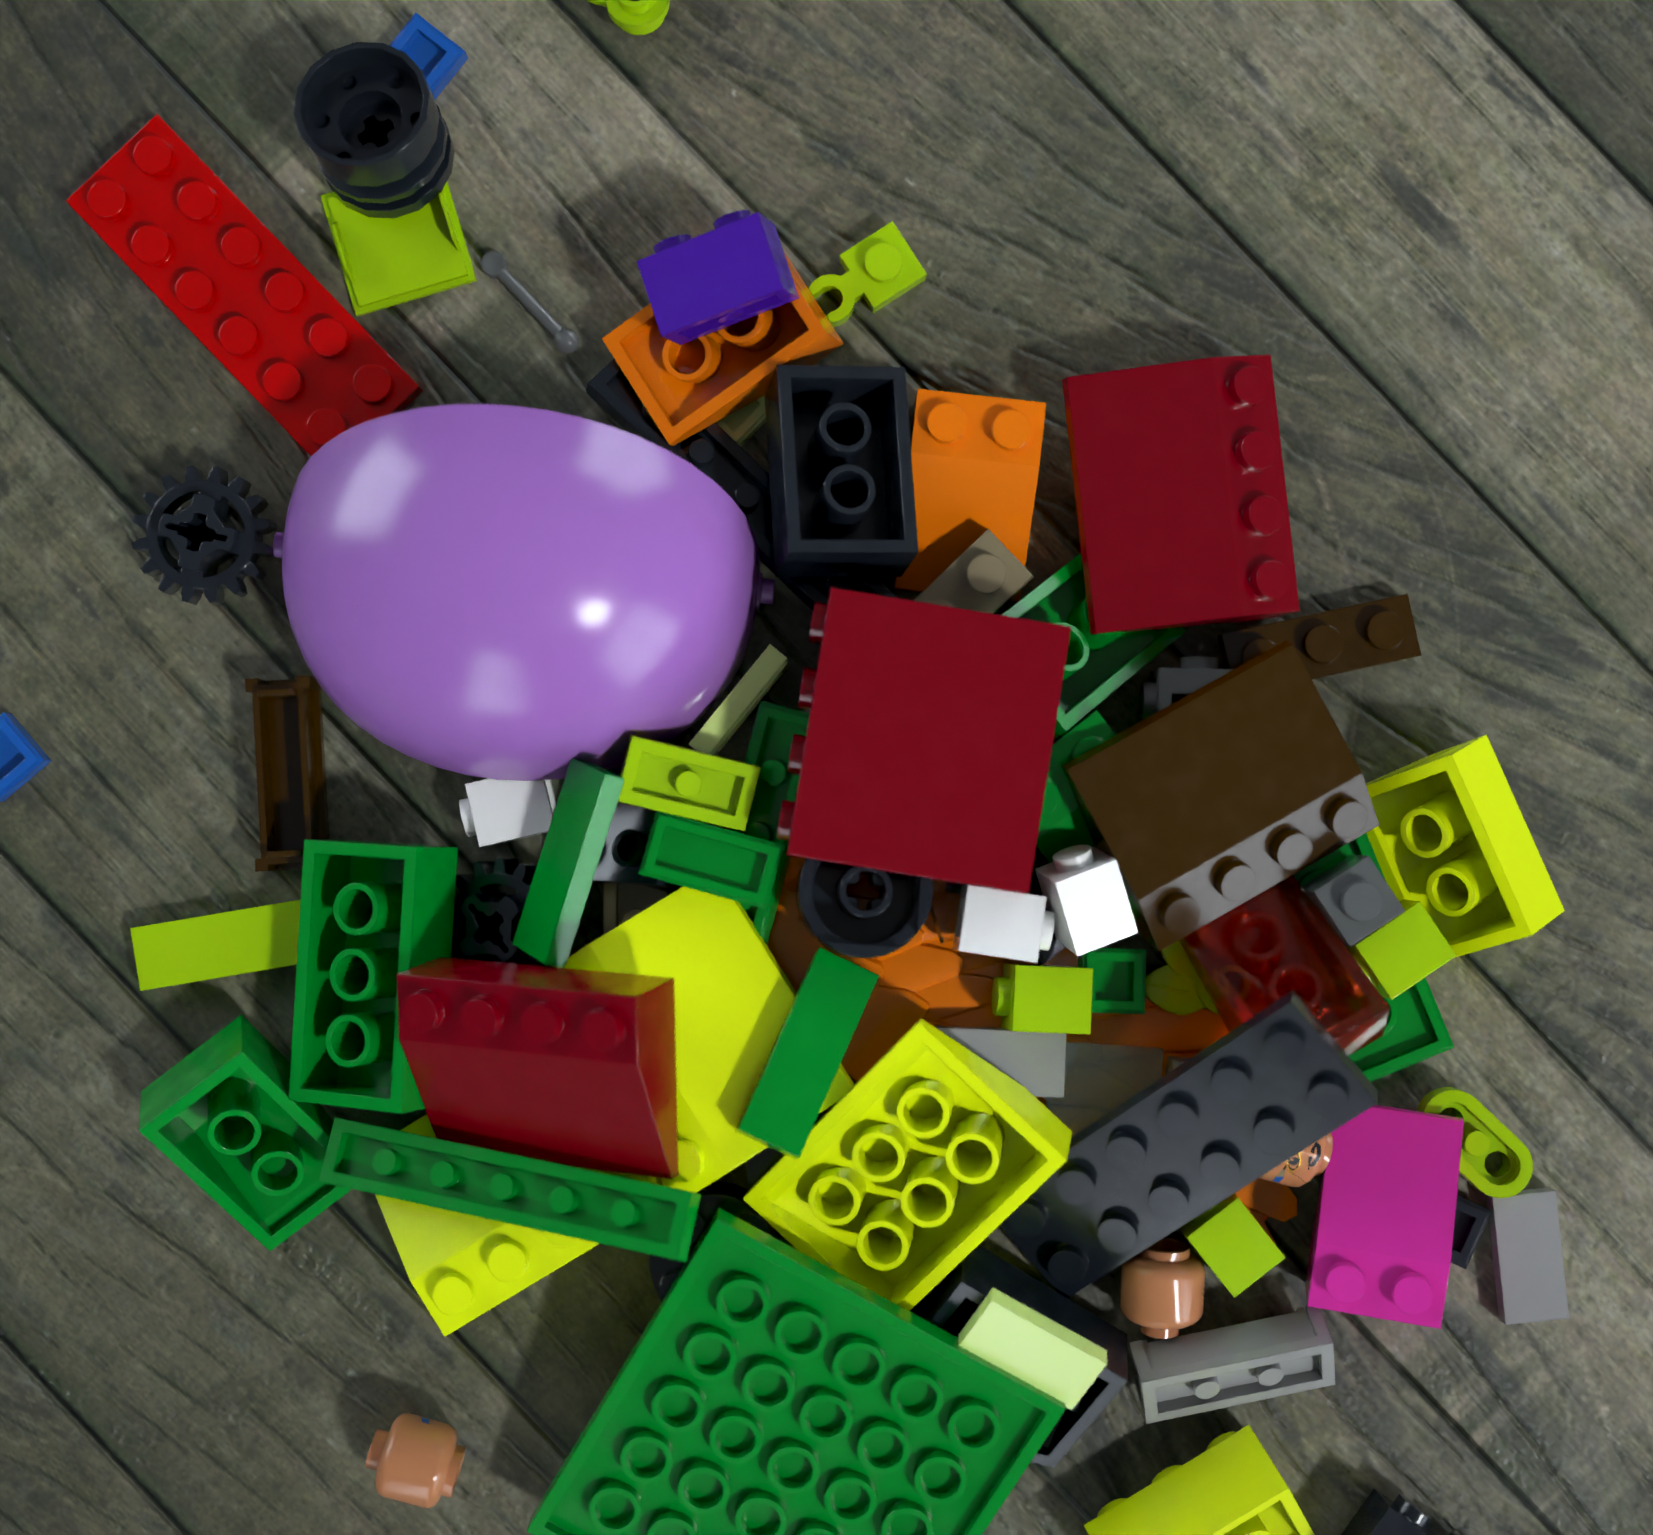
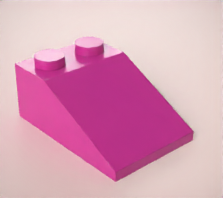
M1374 1105L1331 1132L1333 1149L1330 1161L1320 1176L1305 1278L1307 1306L1441 1329L1451 1267L1463 1118Z

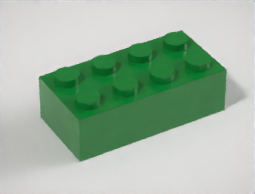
M304 839L289 1101L400 1114L425 1109L399 1040L397 974L439 957L451 958L458 847L356 840Z

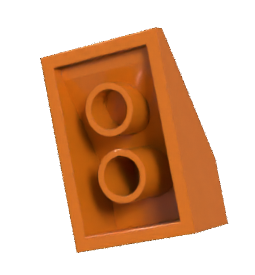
M785 252L784 254L799 296L797 300L682 345L661 336L651 304H648L602 338L669 445L674 446L765 396L777 365H814L844 344Z
M917 389L910 443L918 554L902 577H895L894 589L923 592L987 529L1024 566L1026 565L1040 467L1046 402ZM1022 589L1008 602L1018 603L1021 599Z

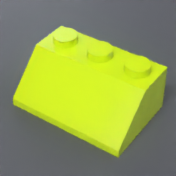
M1487 734L1431 754L1366 783L1379 822V826L1366 834L1387 884L1398 901L1404 899L1421 902L1457 955L1456 957L1532 936L1565 911Z
M1250 1425L1237 1432H1227L1216 1437L1208 1445L1206 1451L1183 1465H1173L1165 1468L1154 1477L1149 1486L1129 1498H1119L1109 1502L1101 1508L1096 1518L1084 1524L1088 1535H1315L1290 1489Z

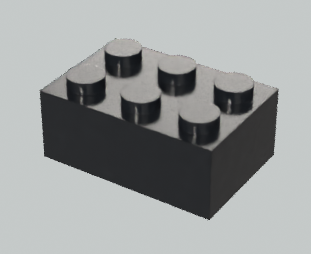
M777 365L765 393L775 577H902L918 554L905 367Z

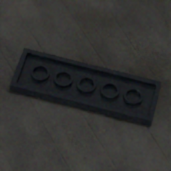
M1292 990L1071 1137L1067 1161L999 1226L1056 1291L1069 1298L1377 1104L1378 1090Z

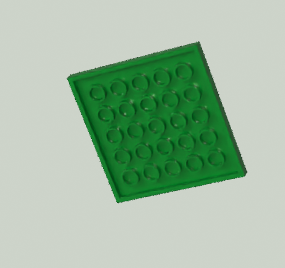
M718 1208L533 1512L527 1532L532 1535H982L1066 1410V1405L1062 1401L960 1347L959 1338Z

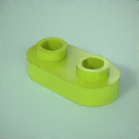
M1453 1087L1437 1088L1426 1094L1420 1101L1416 1111L1440 1114L1446 1108H1453L1456 1117L1463 1118L1459 1174L1474 1188L1494 1198H1508L1520 1193L1528 1185L1533 1173V1160L1530 1151L1519 1138L1475 1097ZM1499 1151L1502 1156V1165L1496 1172L1488 1173L1485 1169V1159L1490 1153Z

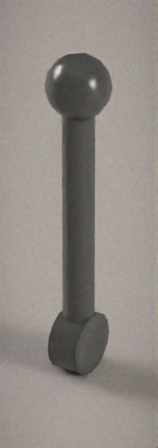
M496 251L486 253L481 260V268L486 276L492 279H499L553 335L555 347L558 351L565 354L574 352L579 345V337L576 332L571 329H563L507 270V261L501 253Z

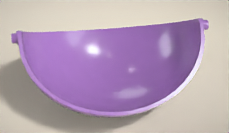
M452 404L422 407L378 417L342 432L314 453L300 471L290 499L284 532H276L273 540L274 557L282 558L283 592L293 634L309 669L320 687L335 705L360 728L382 743L411 758L464 775L496 780L536 781L563 779L566 776L572 758L591 762L604 769L622 765L630 735L664 743L673 740L696 723L717 702L731 684L749 647L757 609H760V604L773 605L775 579L763 578V573H760V554L754 531L742 510L714 480L669 450L634 434L578 416L520 406Z

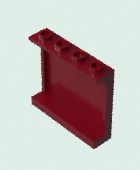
M831 587L828 604L815 602L809 642L821 643L817 670L804 668L798 707L811 709L807 735L794 734L787 773L800 775L796 802L782 801L776 838L789 841L787 855L1028 894L1071 626Z

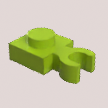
M892 221L839 255V261L846 273L841 276L835 274L820 276L812 282L808 289L815 299L826 292H834L842 299L840 307L831 311L826 316L832 326L837 327L844 324L851 317L854 304L861 299H864L871 311L875 313L925 281L927 273Z

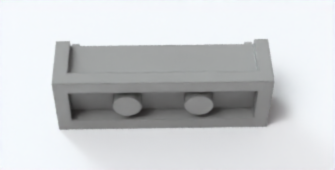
M1307 1305L1305 1310L1303 1307L1296 1308V1312L1170 1339L1149 1343L1147 1340L1129 1342L1130 1352L1137 1375H1133L1134 1384L1146 1424L1335 1385L1334 1345L1320 1308Z

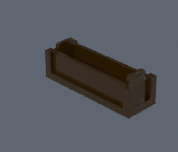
M310 675L296 676V679L286 680L245 679V690L248 693H252L261 845V858L255 859V872L302 869L304 839L329 840L321 687L316 678Z

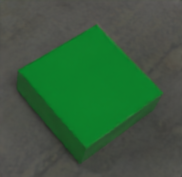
M1097 948L1078 956V967L1093 968L1091 1013L1145 1014L1146 950Z

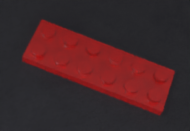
M158 114L66 200L76 213L310 456L316 453L325 443L350 428L378 417L403 411L423 392L422 388Z

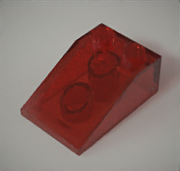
M1293 875L1179 940L1229 1032L1293 990L1348 1056L1383 1036L1390 1007Z

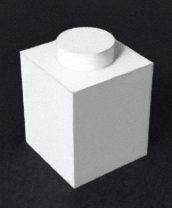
M488 778L465 784L468 798L459 800L461 819L467 836L477 835L479 847L491 846L548 832L557 804L551 780L517 781Z
M1075 845L1058 851L1053 855L1052 863L1035 869L1042 894L1047 897V911H1052L1055 914L1054 934L1056 940L1077 956L1138 933L1116 859L1096 847Z
M962 885L952 950L1037 963L1039 950L1048 951L1050 949L1055 914L1052 911H1045L1047 900L1045 896Z

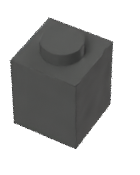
M1349 855L1297 889L1331 942L1348 947L1353 946L1405 911L1370 856Z

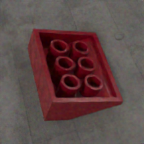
M1271 354L1209 357L1071 376L1062 379L1090 635L1257 621L1300 611Z
M447 957L436 958L397 974L399 1040L437 1139L566 1166L673 1179L678 1176L674 978Z

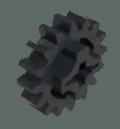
M195 466L186 467V482L184 483L179 482L168 474L163 476L162 481L167 492L162 497L150 492H146L143 496L145 501L153 508L150 516L136 515L133 518L135 524L147 529L146 537L132 542L134 550L151 555V558L140 568L142 572L151 577L164 574L158 589L163 593L173 595L182 587V601L197 605L200 601L203 591L208 602L216 606L224 604V589L228 588L232 593L240 597L246 596L248 592L243 579L250 575L263 580L266 573L256 563L260 556H274L273 547L263 543V535L277 530V525L269 519L259 518L258 516L269 505L267 500L260 495L246 498L250 491L251 483L238 476L228 485V472L216 466H213L207 480L202 471ZM192 499L189 507L173 515L182 504ZM229 501L236 507L242 518L244 532L237 531L230 519L232 507L228 506ZM210 528L216 534L228 540L223 542L214 539L213 542L204 541L200 544L194 538L183 534V532L191 531L197 533L198 530L208 531ZM166 540H171L179 552L177 565L182 567L181 570L172 561L167 549ZM234 556L238 557L228 569L217 574L218 567Z
M496 858L495 862L478 861L473 863L474 874L456 875V886L460 893L455 895L452 954L455 953L458 959L491 962L495 959H500L502 963L551 967L512 944L535 874L536 863L519 864L517 858ZM504 884L516 889L517 892L514 895H508L506 892L498 893L494 888Z

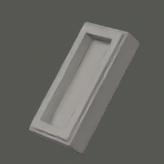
M935 1025V1028L1024 1086L1035 1097L1064 1098L1066 1033L1016 1032L995 1027Z
M1546 1187L1522 1190L1520 1193L1508 1198H1494L1486 1195L1487 1209L1492 1211L1489 1217V1229L1499 1320L1505 1325L1569 1319L1556 1191Z

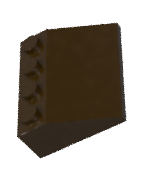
M1287 640L1062 765L1095 847L1117 860L1137 931L1158 951L1163 950L1379 826L1363 774L1296 649Z

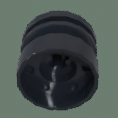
M355 42L331 50L310 66L297 88L293 113L300 137L311 156L318 163L319 169L326 178L329 187L347 208L367 217L397 218L419 211L437 197L452 174L455 148L448 126L442 117L439 106L435 103L433 93L423 71L407 53L385 43Z

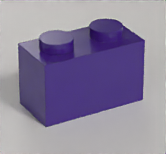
M739 210L728 213L714 221V230L692 239L688 234L664 239L653 247L655 254L637 261L662 337L682 345L799 299L775 224L759 212L751 214L750 210Z

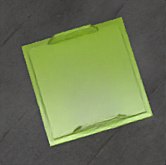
M448 181L442 191L438 193L439 195L419 211L397 218L367 217L347 208L334 192L321 195L357 317L477 281Z

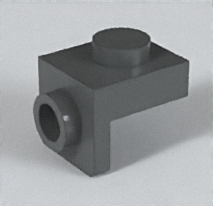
M1193 656L1180 657V668H1157L1151 671L1150 682H1141L1140 720H1144L1171 705L1172 697L1184 698L1234 669H1219V658Z

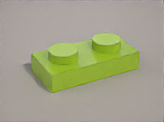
M630 735L620 777L624 778V784L618 802L745 832L761 767Z

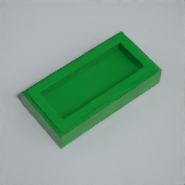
M656 811L639 874L767 909L784 845Z

